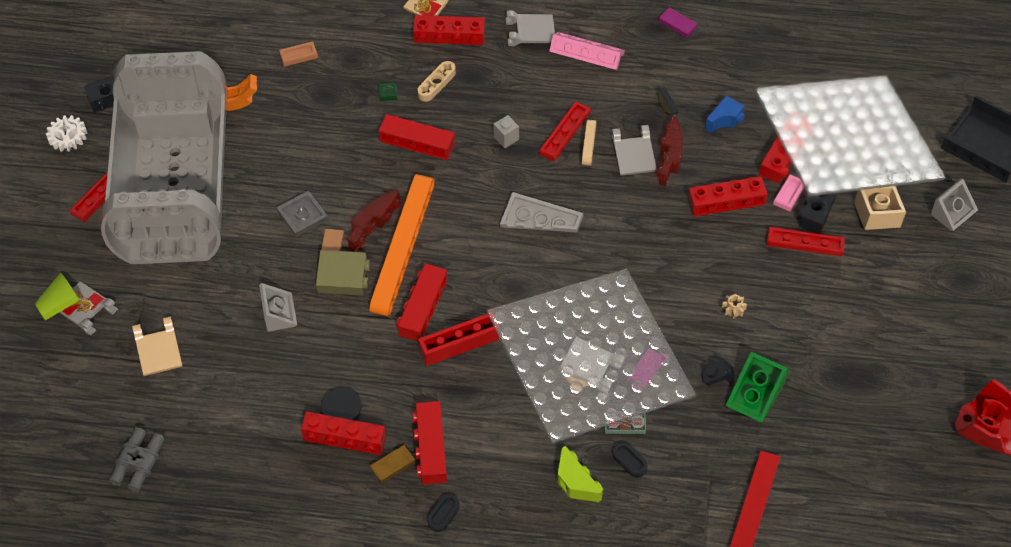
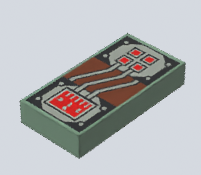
M605 413V434H646L645 413Z

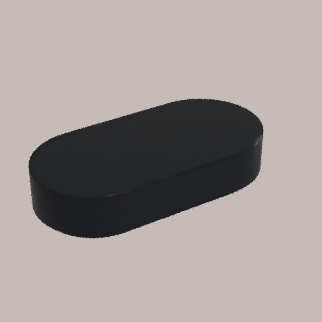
M619 443L614 447V460L629 475L640 478L646 474L647 461L631 445Z
M447 494L441 497L428 515V527L432 531H444L458 513L460 503L455 495Z

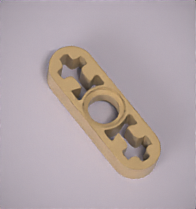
M451 61L442 62L418 87V98L425 102L432 100L455 76V64ZM434 79L441 80V82L438 84H435L432 81Z
M587 120L582 165L591 166L596 120Z

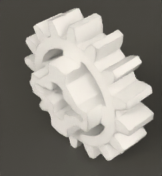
M72 115L69 119L66 116H63L62 120L56 118L57 122H51L52 127H47L48 133H46L49 144L53 145L55 150L59 147L61 152L64 148H67L68 152L72 147L77 149V144L83 145L82 140L87 139L85 135L87 130L84 122H81L80 118L74 120Z

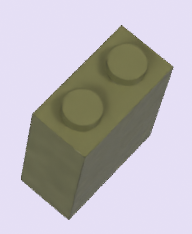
M320 250L316 281L318 293L364 295V290L368 289L369 283L366 272L370 271V260L367 259L366 253Z

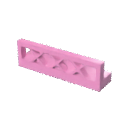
M560 32L553 34L550 52L615 70L618 69L620 58L624 55L625 51Z

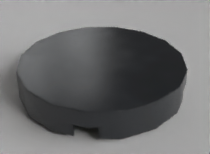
M338 388L332 390L322 401L323 415L354 421L360 416L362 409L361 400L350 389Z

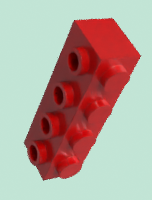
M415 15L413 28L414 43L484 45L485 18Z
M791 114L763 160L759 176L780 184L782 178L786 179L790 171V165L795 164L798 157L797 153H801L805 146L804 141L806 139L809 140L812 135V121L796 114Z
M386 114L378 131L379 141L382 143L444 160L449 159L455 146L454 132L417 123L413 120L409 121L398 116Z
M762 176L689 188L688 201L692 215L696 217L766 205L768 194Z
M425 264L423 270H419L416 286H412L410 291L411 297L409 301L405 302L403 307L404 313L402 317L398 318L396 323L399 336L414 341L424 337L448 281L446 269Z
M491 312L419 338V351L426 366L499 340V327Z
M440 401L416 403L417 411H413V422L418 423V429H414L415 441H419V447H415L416 459H420L421 465H417L418 478L422 477L423 485L447 483Z
M307 411L301 427L304 441L382 455L387 438L385 426Z

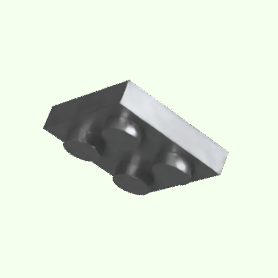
M309 191L276 207L278 214L295 237L328 221L327 214Z

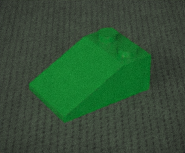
M750 352L726 406L763 423L781 392L790 370L767 358Z

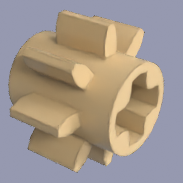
M736 293L730 297L727 295L726 302L722 304V308L726 309L725 315H729L733 319L739 315L742 317L744 310L747 308V304L743 303L744 297H740Z

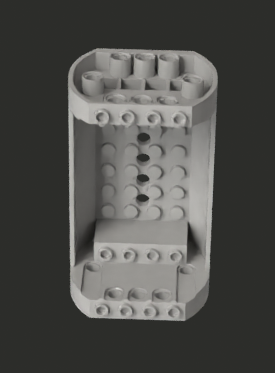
M201 51L125 55L117 64L114 73V105L106 198L101 222V232L105 244L117 257L130 264L208 261L216 254L221 242L227 83L224 73L212 58ZM174 152L180 153L178 156H171ZM172 167H179L176 171L170 170ZM171 182H178L175 186L169 185Z

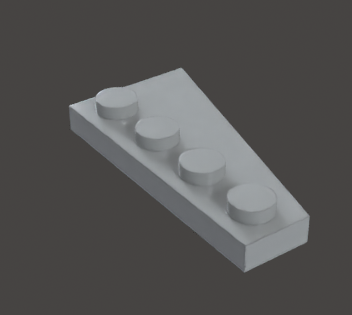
M513 192L500 222V227L578 232L583 219V213Z

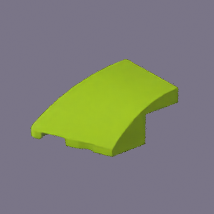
M60 273L34 304L43 318L47 320L78 302L79 298L63 274Z

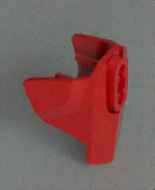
M992 379L972 402L962 406L954 424L956 432L974 443L1011 456V391L998 381Z

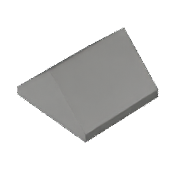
M959 179L935 200L931 212L933 217L951 231H954L978 211L964 179Z
M261 283L259 287L267 331L295 327L297 320L292 293Z

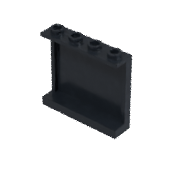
M975 96L972 105L950 134L947 133L944 137L941 149L1007 183L1011 177V113L985 99Z

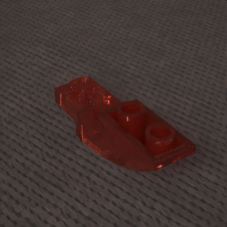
M673 116L671 123H667L666 137L663 136L660 147H663L662 162L664 164L659 166L657 177H660L659 185L662 186L667 185L671 172L679 173L681 165L683 135L676 116Z
M394 190L379 197L355 217L351 222L352 234L348 238L350 251L357 252L365 244L367 236L374 232L375 227L382 229L385 223L390 221L392 213L401 205L400 191Z

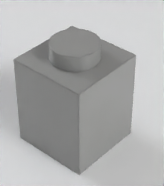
M509 115L493 124L494 138L504 148L519 140V126Z

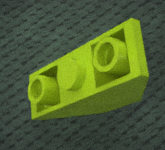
M564 446L561 451L557 483L569 498L600 502L603 492L601 484L591 478L589 470L578 462L576 454Z

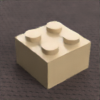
M895 185L859 187L854 204L865 230L901 227L906 210Z

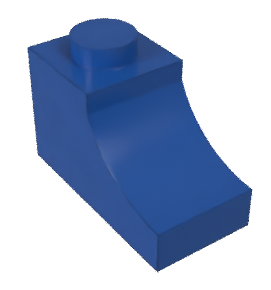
M726 96L707 118L705 130L712 133L721 127L734 128L743 121L745 106Z

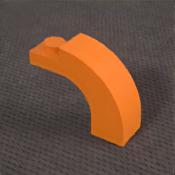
M250 74L240 84L227 87L226 111L238 110L252 103V95L257 90V76Z

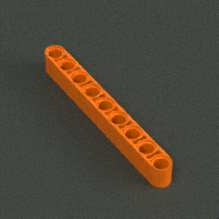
M418 174L414 176L371 299L370 313L389 317L392 312L433 191L434 178Z

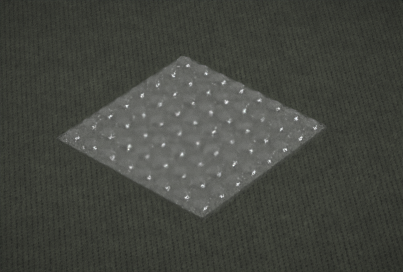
M887 76L755 89L757 97L809 196L941 181L946 178Z
M627 269L487 310L552 444L696 396Z

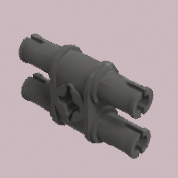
M135 427L129 441L123 444V450L119 458L115 460L116 467L109 482L115 486H120L127 471L135 472L128 484V488L131 491L139 492L145 478L151 475L155 461L159 459L158 452L165 440L164 437L154 433L147 448H142L140 445L146 432L141 428Z

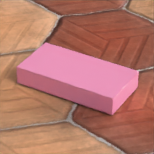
M789 174L774 200V205L791 212L807 181Z

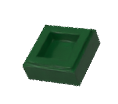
M396 82L379 83L380 101L398 100Z

